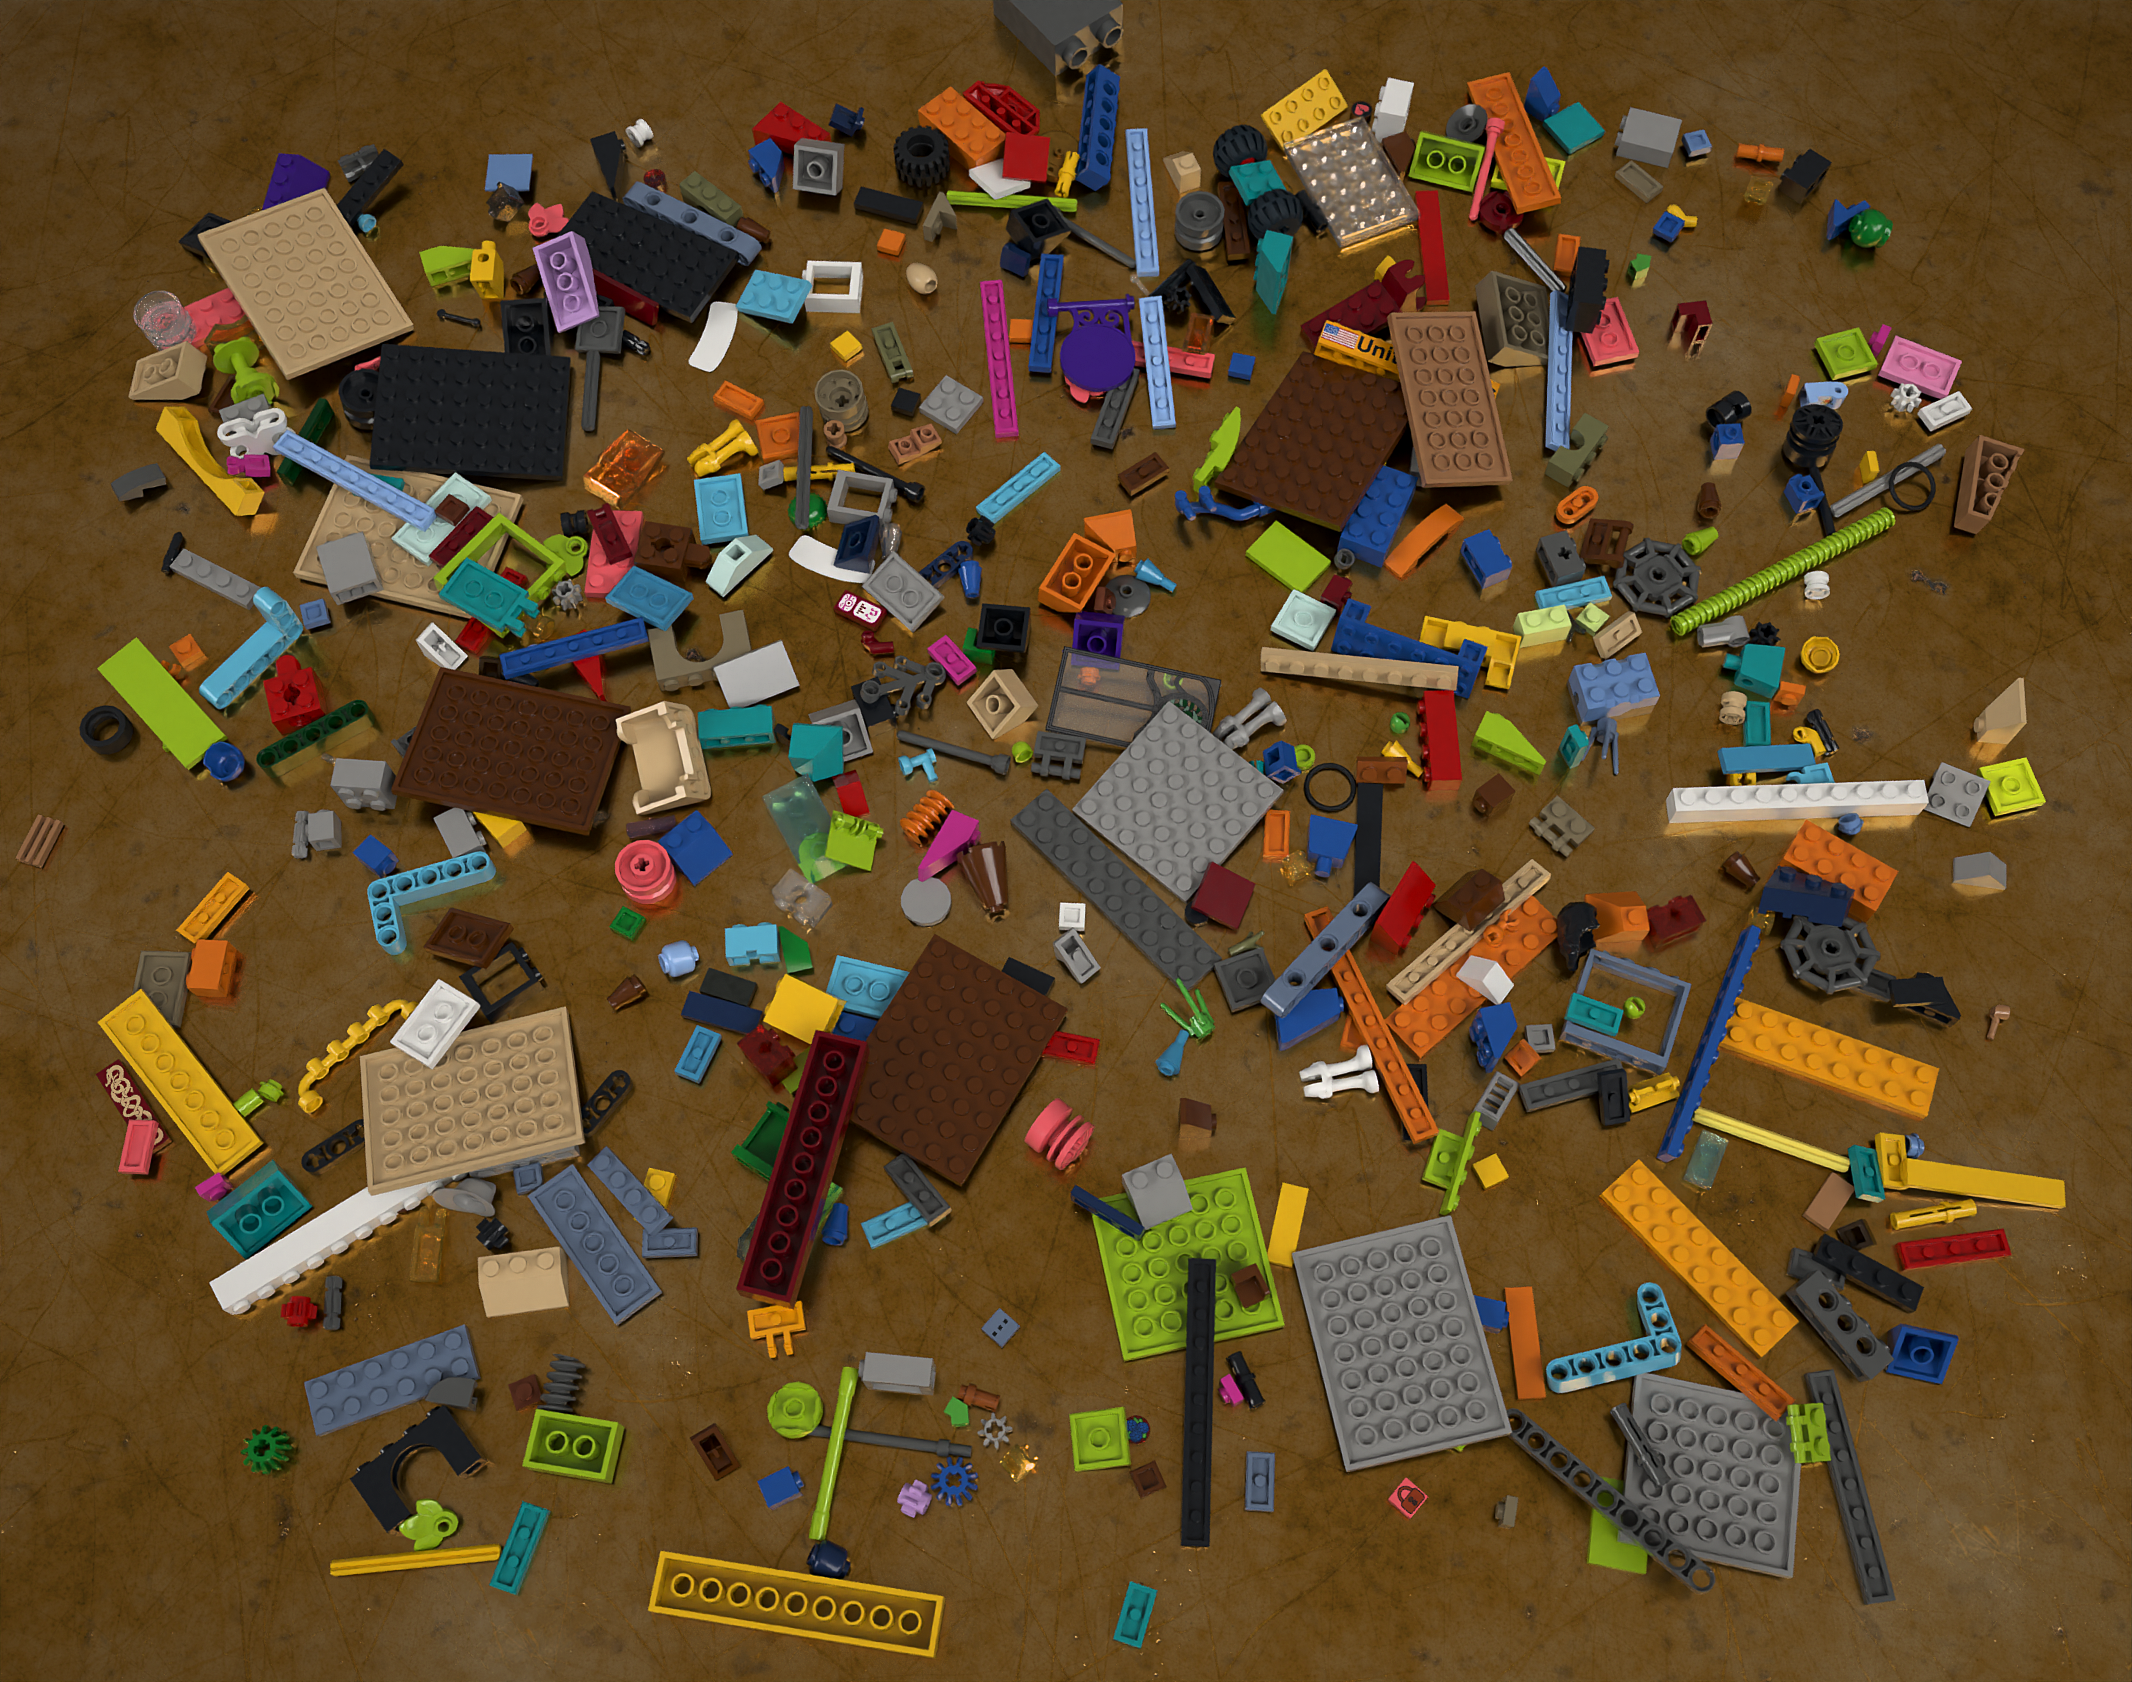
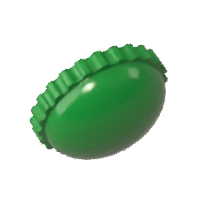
M810 493L808 528H813L821 524L825 517H827V504L819 494ZM796 496L791 500L788 508V516L793 524H795Z

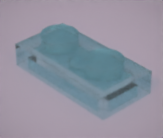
M1703 1129L1683 1179L1709 1190L1712 1187L1729 1140Z

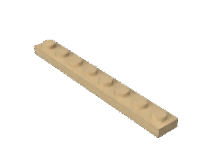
M1262 647L1261 671L1455 691L1457 689L1459 666Z
M1531 859L1502 884L1505 900L1471 932L1456 924L1386 984L1387 990L1402 1004L1406 1005L1483 938L1484 929L1488 925H1496L1500 921V914L1503 911L1511 909L1509 913L1511 914L1551 879V874Z

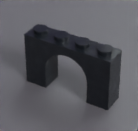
M445 1405L437 1406L426 1414L424 1421L419 1425L414 1424L403 1432L401 1439L396 1443H390L379 1451L380 1455L372 1462L367 1461L360 1465L355 1471L356 1474L350 1478L380 1524L389 1534L397 1535L400 1532L399 1525L406 1519L416 1515V1512L401 1492L399 1486L401 1466L413 1452L427 1447L437 1448L457 1476L463 1479L468 1478L488 1462L452 1409Z

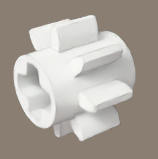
M1901 383L1899 388H1894L1890 395L1894 398L1891 405H1894L1899 412L1908 411L1911 413L1913 408L1918 407L1922 401L1918 398L1921 391L1914 384Z

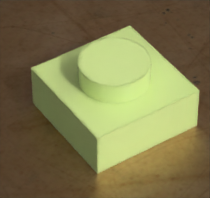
M1590 602L1574 623L1594 637L1610 616Z

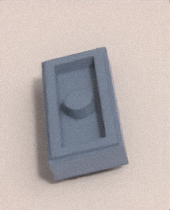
M697 1227L662 1229L655 1237L643 1229V1258L698 1256Z
M1246 1452L1245 1511H1274L1275 1453Z

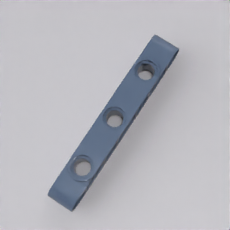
M635 182L623 197L624 204L737 251L740 256L737 263L748 266L762 249L761 244L754 237L641 182Z
M1369 882L1268 988L1261 999V1004L1281 1019L1286 1017L1376 921L1391 895L1374 883ZM1355 914H1361V915H1363V916H1362V917H1358V916H1356ZM1325 947H1326V948H1330V949H1332V950H1331V951H1325V950H1323L1322 948H1325ZM1290 982H1297L1300 985L1293 986Z

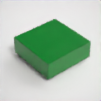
M622 906L609 927L612 931L633 941L646 919L644 916Z

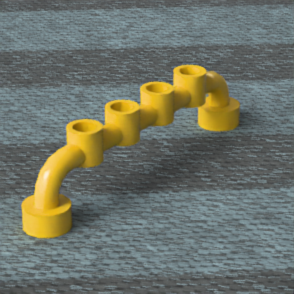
M397 999L386 1004L383 1008L379 1004L372 1006L367 1013L370 1019L362 1025L360 1022H355L347 1029L350 1037L343 1043L340 1040L332 1041L327 1046V1051L330 1054L322 1061L316 1057L307 1063L306 1069L309 1072L302 1078L298 1086V1094L300 1096L298 1105L306 1113H311L318 1109L323 1099L315 1090L309 1091L310 1085L316 1079L325 1077L329 1072V1068L337 1061L344 1060L349 1055V1050L357 1043L365 1042L370 1032L377 1026L384 1025L394 1011L401 1009V1016L407 1020L419 1003L417 1001L408 1002L407 1000Z

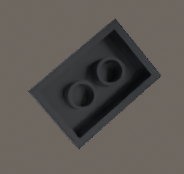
M1578 247L1570 275L1566 331L1593 334L1595 325L1600 324L1602 314L1600 310L1604 311L1606 296H1603V292H1606L1608 278H1605L1604 275L1607 274L1609 268V260L1606 259L1605 249Z

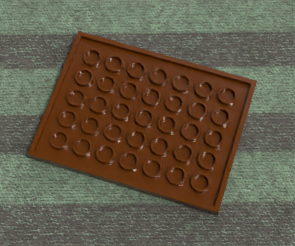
M1303 351L1232 455L1225 470L1214 481L1215 488L1341 532L1409 427L1401 382L1349 365L1338 364Z
M440 667L391 788L392 794L589 836L622 741L617 735L616 719L631 714V707Z
M934 934L865 1041L868 1043L870 1053L849 1122L962 1187L1066 1016L1068 1008Z

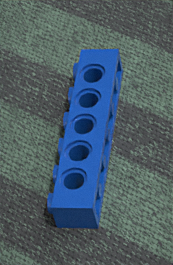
M1101 64L1086 75L1078 147L1080 158L1076 166L1075 180L1094 191L1106 185L1111 178L1110 168L1113 159L1115 119L1118 108V93L1120 91V76Z

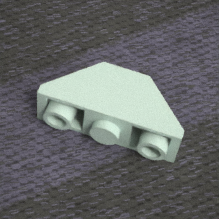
M757 535L735 538L718 554L706 579V584L724 597L773 551V548Z

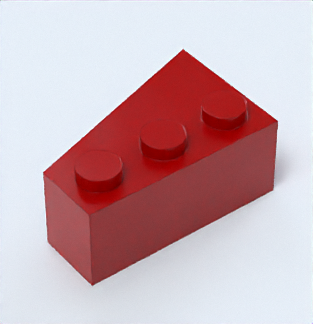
M782 102L778 103L752 128L755 146L771 138L782 152L792 154L793 158L794 145L801 138L831 142L829 132Z

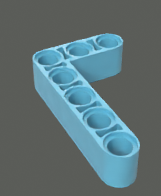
M269 587L259 589L253 597L254 605L267 622L217 668L199 688V694L218 709L228 706L303 632V624L287 601Z
M474 852L372 882L367 889L376 939L388 954L398 955L407 946L399 906L491 880L496 873V867L490 857L485 852ZM486 863L483 869L477 870L479 865ZM462 870L458 876L452 877L456 871ZM437 877L433 883L428 884L430 879ZM407 885H411L408 890L403 891ZM387 891L384 897L378 898L382 892ZM391 914V917L388 920L383 921V918L386 915ZM396 937L392 943L387 944L390 938Z
M1651 1282L1644 1283L1638 1288L1637 1307L1648 1337L1550 1361L1546 1368L1549 1388L1556 1393H1565L1676 1365L1681 1358V1340L1661 1288ZM1653 1297L1656 1301L1646 1302L1644 1298ZM1656 1321L1663 1322L1665 1326L1655 1327L1653 1323ZM1669 1346L1675 1349V1351L1667 1353L1662 1348ZM1644 1353L1648 1357L1646 1359H1637L1634 1355ZM1615 1359L1618 1360L1620 1364L1617 1366H1611L1607 1362L1609 1360ZM1583 1366H1589L1593 1369V1371L1585 1373L1582 1372L1580 1368ZM1555 1373H1563L1566 1377L1555 1379L1553 1375Z

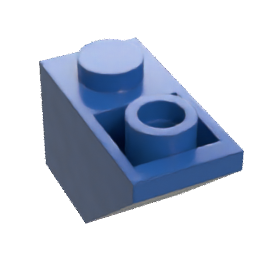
M769 138L748 150L750 157L748 163L754 173L758 172L762 183L766 187L769 186L776 193L779 190L785 165L782 151Z

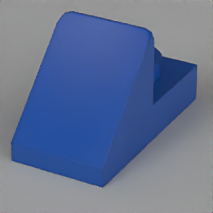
M1835 199L1828 214L1826 238L1831 240L1847 231L1852 218L1856 214L1869 209L1870 205L1864 200L1846 209Z

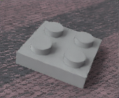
M946 375L919 406V412L957 434L983 404V397Z

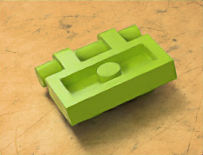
M1823 1403L1787 1405L1788 1417H1786V1424L1790 1425L1792 1443H1789L1790 1452L1794 1453L1795 1463L1831 1461Z

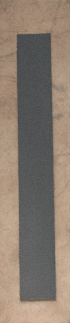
M1834 1369L1806 1373L1804 1378L1811 1403H1823L1831 1461H1827L1864 1604L1896 1600Z

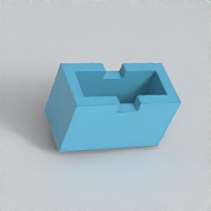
M762 922L757 926L747 927L743 924H737L732 926V928H725L726 959L729 966L750 964V959H759L760 963L781 962L780 933L776 924Z

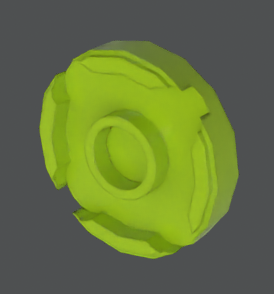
M802 1382L787 1383L782 1386V1389L771 1396L767 1406V1417L773 1429L781 1436L791 1439L801 1438L811 1433L820 1423L823 1415V1402L818 1392L809 1384Z

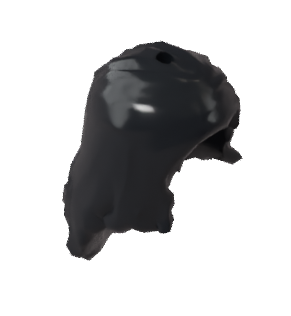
M1570 902L1557 915V937L1560 953L1566 958L1569 971H1576L1580 957L1583 954L1587 955L1591 948L1597 947L1593 940L1594 935L1592 934V930L1600 926L1596 919L1597 908L1586 902Z

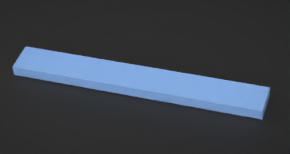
M1147 128L1125 129L1137 277L1159 276Z
M1556 289L1550 293L1545 446L1554 451H1557L1560 445L1569 449L1572 331L1565 330L1568 295Z
M286 430L273 445L276 452L424 532L437 518L434 508L289 430Z

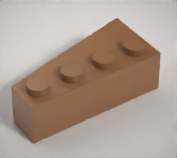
M1979 435L1965 451L1954 522L1955 528L1977 534L1991 520L2001 500V495L2009 483L2008 480L2017 466L2018 459L2022 456L2025 449Z

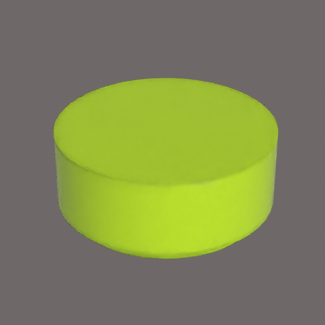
M1304 744L1295 746L1297 768L1301 770L1311 768L1315 760L1314 750Z

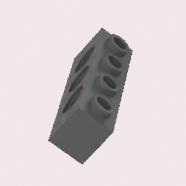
M1820 1270L1810 1272L1785 1292L1859 1382L1873 1379L1894 1360L1889 1353V1347L1882 1340L1874 1336L1870 1331L1871 1327L1868 1322L1862 1317H1858L1852 1309L1851 1302L1844 1295L1837 1292L1833 1287L1831 1278L1827 1274L1820 1272ZM1820 1295L1826 1300V1308L1819 1304L1818 1299ZM1839 1317L1845 1323L1844 1331L1837 1324ZM1857 1340H1860L1863 1343V1353L1859 1352L1857 1349Z

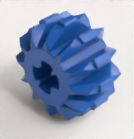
M947 1457L948 1467L945 1468L939 1462L937 1468L942 1473L931 1474V1478L940 1481L933 1483L931 1489L935 1491L940 1490L936 1495L938 1501L947 1495V1506H951L953 1498H956L958 1506H962L960 1496L964 1495L970 1501L972 1496L967 1490L978 1489L975 1483L969 1482L977 1479L978 1474L974 1472L967 1474L973 1465L969 1462L962 1468V1457H958L956 1465H953L951 1457ZM950 1476L954 1478L961 1476L962 1479H959L961 1485L959 1487L954 1485L948 1487L947 1484H950L948 1478Z

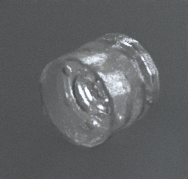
M153 291L144 295L134 308L133 317L136 325L157 350L162 351L185 341L190 344L192 343L196 335L195 322L173 293Z

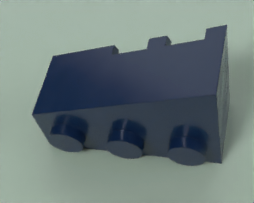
M1778 866L1764 886L1758 913L1766 914L1767 910L1782 912V917L1790 919L1792 914L1808 917V922L1841 927L1848 916L1855 890L1848 888L1842 883H1832L1823 880L1817 875L1797 872L1792 867Z

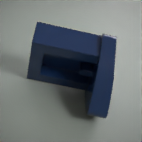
M1008 242L1004 245L1001 252L1000 267L1024 277L1028 274L1031 254L1019 249L1017 245Z

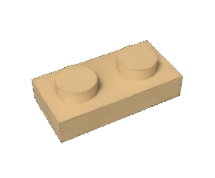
M1628 611L1596 634L1593 640L1600 657L1607 659L1639 636L1642 630L1635 613Z

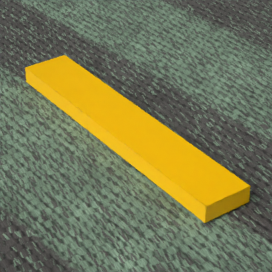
M1909 1158L1903 1160L1904 1187L2059 1209L2066 1207L2064 1180Z

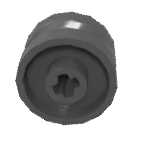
M1203 191L1188 193L1179 200L1176 205L1174 233L1182 246L1190 250L1203 251L1218 244L1222 238L1225 209L1222 201L1217 196Z

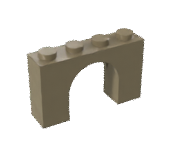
M743 610L719 615L724 638L723 645L716 656L704 662L688 661L679 654L672 625L666 631L659 628L649 629L648 635L655 673L661 691H674L679 687L688 685L698 686L703 682L718 681L712 666L752 651Z

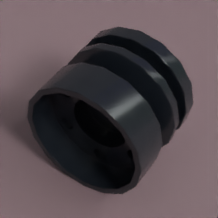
M1818 404L1804 405L1797 409L1792 417V422L1784 441L1783 450L1786 457L1801 467L1814 468L1827 464L1834 454L1836 443L1843 429V421L1840 415L1833 409Z

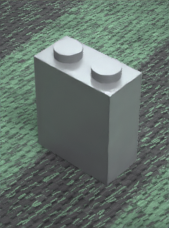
M1630 107L1628 116L1623 115L1619 129H1623V133L1618 132L1615 145L1618 146L1616 155L1668 168L1682 120Z
M363 531L352 533L335 541H328L316 547L330 595L337 605L384 590L370 543Z

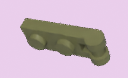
M890 322L871 328L891 383L898 382L900 378L906 377L908 379L914 377L894 323ZM902 365V369L895 370L894 367Z

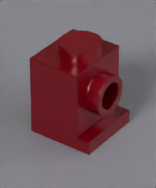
M1334 574L1321 595L1320 602L1336 609L1335 616L1339 618L1348 598L1351 599L1353 593L1350 592V588L1353 585L1352 581L1346 577Z

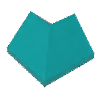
M794 723L788 755L793 769L813 782L843 774V726Z

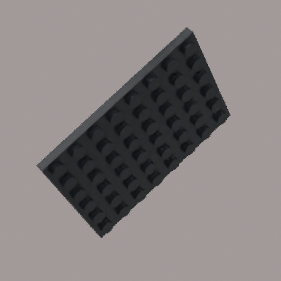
M382 344L369 463L370 469L454 474L456 472L459 475L563 481L571 357Z

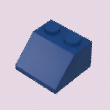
M697 810L657 841L666 849L671 862L693 886H696L733 855L713 826Z

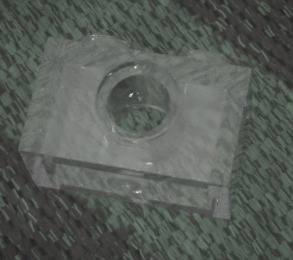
M791 868L771 890L777 907L783 911L788 909L794 913L793 916L798 922L803 925L808 923L813 928L833 905L830 895ZM798 897H806L804 902L795 903Z

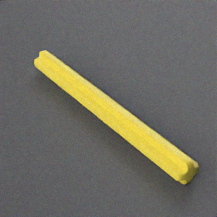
M1698 1107L1693 1112L1692 1120L1842 1173H1846L1850 1167L1849 1158L1702 1107Z

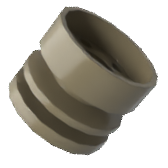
M834 370L820 378L814 391L824 423L838 420L844 425L845 432L853 431L860 427L866 420L869 410L863 385L858 376L850 371Z

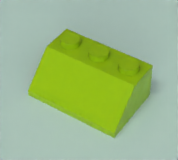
M1422 130L1419 134L1408 177L1473 192L1486 146Z

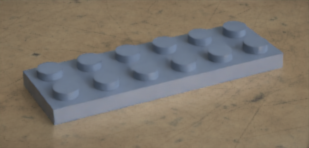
M573 1164L528 1195V1198L617 1326L663 1293Z
M462 1325L304 1382L315 1432L320 1437L425 1399L430 1389L437 1382L448 1377H463L475 1380L481 1377L468 1327Z

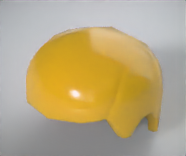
M1813 636L1803 644L1800 656L1802 664L1809 671L1826 673L1838 664L1840 653L1838 646L1830 638Z

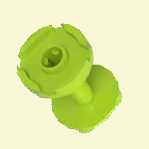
M241 337L226 344H218L214 348L213 363L217 370L227 374L237 373L235 376L236 383L231 389V397L235 404L261 394L265 395L270 405L273 403L271 399L274 396L278 397L279 387L273 376L257 372L256 369L251 368L259 357V349L255 343L251 342L250 338Z

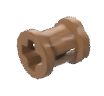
M838 420L827 422L824 426L827 444L837 449H841L846 445L847 436L844 434L845 429L842 422Z

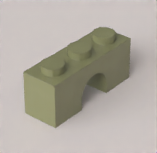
M696 171L679 184L683 201L686 204L700 211L705 208L712 217L734 228L737 227L740 218L744 217L742 206Z
M1584 413L1570 435V443L1575 445L1578 450H1569L1560 445L1549 460L1544 474L1568 488L1574 480L1578 482L1585 471L1583 467L1593 462L1597 454L1595 453L1596 449H1602L1607 442L1608 436H1606L1609 426Z

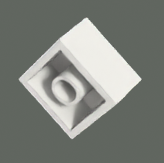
M1388 78L1386 87H1381L1379 100H1382V102L1379 101L1376 105L1374 117H1378V119L1374 118L1372 132H1375L1374 142L1381 143L1383 138L1404 131L1414 83Z

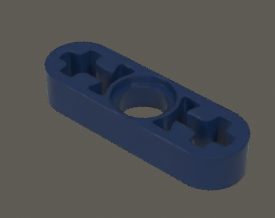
M966 541L956 542L918 573L927 581L931 579L930 584L938 589L958 573L962 562L972 561L973 549L971 544ZM958 551H961V552H965V551H966V554H967V555L964 556L963 554H960V555L958 556ZM942 563H948L951 565V568L946 572H942L938 569V566Z

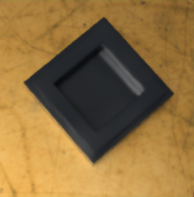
M899 387L891 404V410L913 416L921 400V394Z

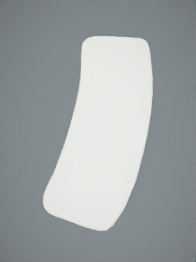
M713 302L710 305L706 327L689 359L691 366L712 372L720 364L735 331L738 309L735 307L736 304Z
M807 535L801 536L789 552L790 558L801 566L819 574L847 582L865 583L872 575L875 561L873 560L869 574L837 568L834 566V561L838 550Z

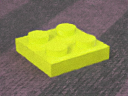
M2026 757L1981 767L1976 771L1977 776L1991 781L1985 794L1995 816L2042 806L2046 802Z

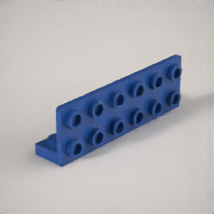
M1348 598L1339 618L1331 647L1332 651L1349 656L1459 666L1456 691L1454 690V694L1469 698L1487 651V646L1464 639L1459 654H1453L1365 623L1371 606Z

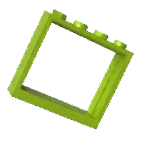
M498 513L433 579L436 588L441 591L466 557L477 562L505 533H508L550 565L545 573L527 590L529 593L528 600L538 603L540 600L546 599L550 590L558 584V581L562 582L567 569L565 561L501 513ZM522 611L517 619L521 620L524 616L527 617L528 615ZM483 623L485 626H487L501 638H504L510 631L508 628H505L504 631L501 633L496 629L490 627L489 625Z

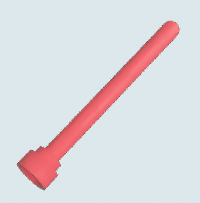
M1489 118L1487 120L1485 129L1488 139L1469 214V219L1472 221L1478 218L1496 140L1503 133L1505 122L1499 118Z

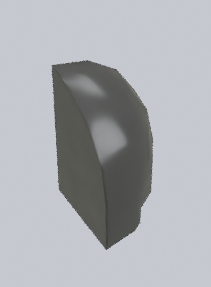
M448 1377L437 1382L430 1389L425 1401L475 1412L478 1397L472 1396L474 1389L478 1385L475 1379Z

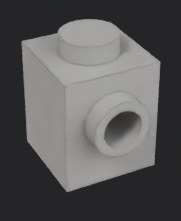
M319 810L317 813L308 814L305 833L309 843L315 850L341 848V820L335 812Z

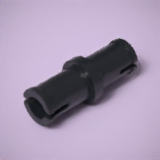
M1305 190L1297 192L1295 196L1301 203L1305 219H1309L1317 233L1326 230L1329 223L1320 213L1319 206L1313 203Z
M1242 1351L1228 1356L1226 1361L1229 1363L1236 1378L1235 1384L1238 1388H1241L1250 1410L1262 1406L1266 1401L1255 1382L1257 1377L1255 1373H1251Z

